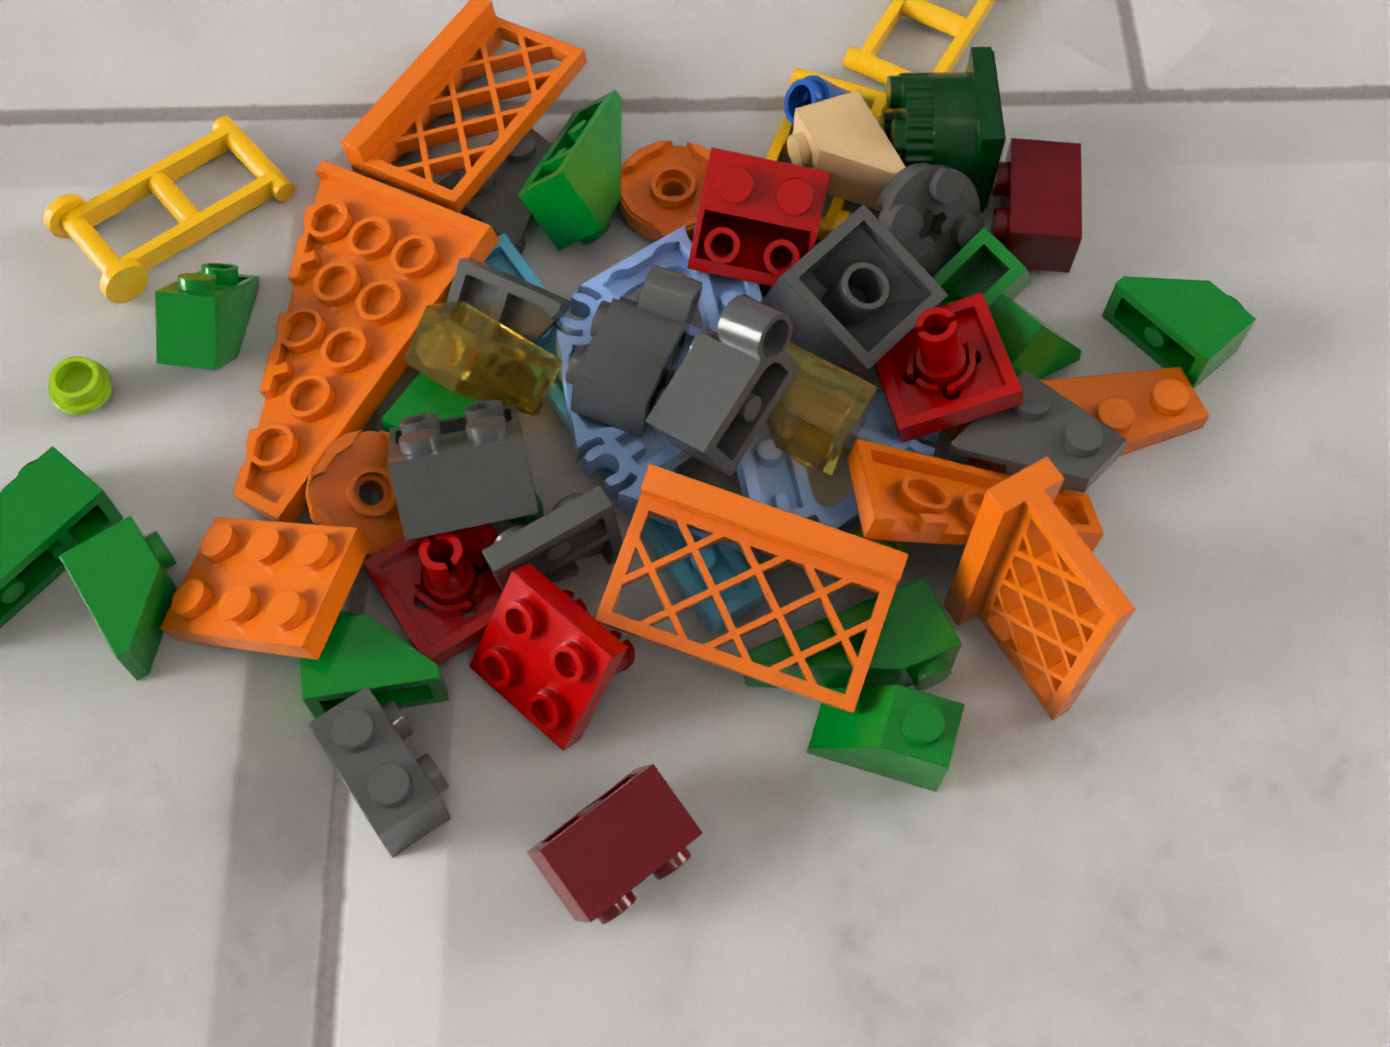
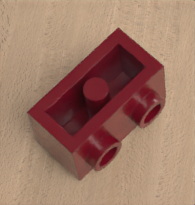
M1011 138L1005 162H999L991 191L992 196L1001 197V207H995L993 212L991 234L1027 269L1069 273L1082 240L1081 143Z
M650 764L634 769L528 850L527 853L575 921L591 923L598 918L602 924H606L626 911L636 901L637 898L631 890L652 873L657 880H660L682 866L691 857V853L686 846L699 837L702 831L656 766Z

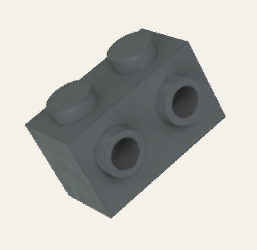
M368 686L307 724L392 858L451 819L439 795L448 789L449 785L428 753L415 759L403 741L414 733L392 699L380 706Z

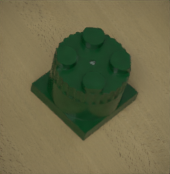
M971 47L965 72L899 73L898 75H888L886 100L888 109L892 108V111L881 113V128L904 165L908 167L915 163L941 164L960 171L973 183L979 197L980 213H984V209H987L1006 140L995 54L992 48Z

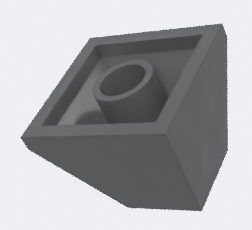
M863 204L787 270L761 302L791 317L793 322L791 341L800 350L864 374L915 327L916 319L923 311L936 307L948 294Z

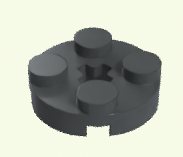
M915 163L902 169L885 185L876 203L882 206L878 220L931 277L939 272L982 228H986L984 220L980 217L979 197L973 183L960 171L941 164ZM925 212L933 214V222L926 234L922 233L919 235L918 231L924 226L922 216Z

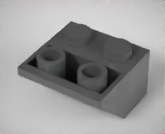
M500 400L480 401L466 406L462 415L439 419L437 413H420L403 418L399 422L400 427L390 429L387 465L405 541L539 513L515 404L503 406Z

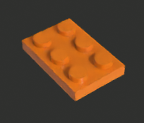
M215 517L210 529L202 538L200 549L181 586L174 593L171 606L159 629L177 641L318 660L372 541L358 528Z

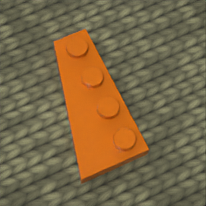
M1181 367L1040 380L1127 439L1120 456L1201 429L1210 416ZM957 392L953 396H948L946 393L944 398L954 400L960 396V393ZM973 421L947 428L946 430L951 440L953 441ZM968 457L966 464L1002 474L1005 473L1006 469L1005 465Z
M856 438L847 457L863 537L867 540L966 545L986 490L1010 477V475ZM1060 488L1054 501L1055 506L1093 553L1104 532L1089 495Z

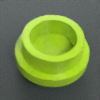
M72 356L60 361L52 369L49 376L48 392L52 402L60 411L69 415H86L98 410L107 402L113 389L112 378L107 369L101 363L83 356Z

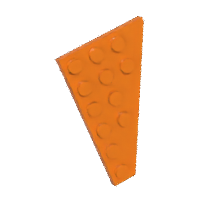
M325 160L319 164L315 172L320 178L314 205L306 207L303 219L305 229L302 236L298 239L288 278L294 285L287 313H279L275 329L277 340L270 349L259 391L265 397L258 429H250L245 446L247 459L240 467L233 493L238 500L246 507L272 521L296 522L307 507L305 492L311 467L327 445L346 433L361 431L440 323L459 258L472 257L484 262L499 242V238L491 225Z

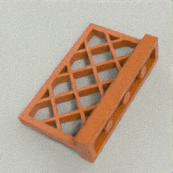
M469 0L343 138L341 143L353 171L378 182L384 181L427 201L460 213L586 65L585 50L497 17L492 1ZM503 40L519 45L521 48L520 50L493 56L503 44ZM551 59L562 62L557 69L533 75L531 64ZM525 66L526 77L495 84L494 73ZM487 75L489 86L460 93L471 79ZM528 93L532 94V98L525 106L501 111L500 100ZM493 102L495 114L463 121L461 110ZM454 112L455 124L427 130L440 115ZM499 130L500 135L492 144L469 150L467 138ZM460 140L462 152L430 159L429 147ZM417 150L421 151L422 162L402 167L395 166L406 153ZM466 169L465 176L453 190L438 185L434 181V176Z
M1046 456L986 490L943 606L957 626L975 616L978 617L1045 711L1054 720L1070 710L1136 608L1055 506V498L1065 478Z
M649 464L640 488V498L595 620L604 626L851 714L854 713L897 583L901 579L909 554ZM650 514L676 523L687 544L686 547L652 563L641 542V537ZM688 528L710 536L695 542ZM723 540L739 545L751 569L715 585L700 551ZM637 550L644 566L628 573ZM752 550L773 557V559L759 565ZM692 555L708 589L672 606L656 572ZM788 562L804 569L815 592L780 608L763 573ZM817 573L838 581L823 588ZM649 575L664 610L641 621L614 613L622 588ZM755 578L770 607L771 613L736 629L720 594ZM849 585L878 594L870 619L846 631L828 598V595ZM712 598L729 633L705 644L687 639L676 614ZM819 600L836 635L801 652L784 616ZM669 618L676 634L653 627V625ZM776 620L793 656L770 667L752 662L741 636ZM865 631L861 646L856 655L849 638ZM733 641L740 657L716 648ZM840 643L852 667L844 694L817 685L805 659ZM797 664L804 680L780 671Z

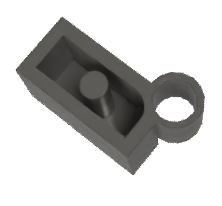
M654 265L646 277L638 302L622 296L619 300L613 298L611 303L603 300L599 304L591 324L590 336H593L587 349L581 346L576 348L567 368L565 381L573 385L571 411L642 438L648 426L645 420L653 409L659 392L668 384L687 345L690 324L700 300L703 283Z
M738 295L730 300L720 316L718 331L714 332L710 329H704L695 336L689 353L669 384L659 392L654 407L645 422L676 448L731 477L800 369V366L786 351L793 333L791 317L746 295Z

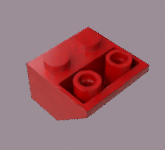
M711 147L687 269L773 286L787 270L815 247L831 172Z

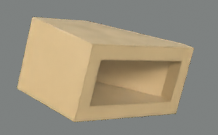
M858 90L795 109L793 133L787 138V148L792 164L831 172L826 194L856 204H864L866 207L881 211L882 206L876 204L881 191L890 179L906 168L860 92Z

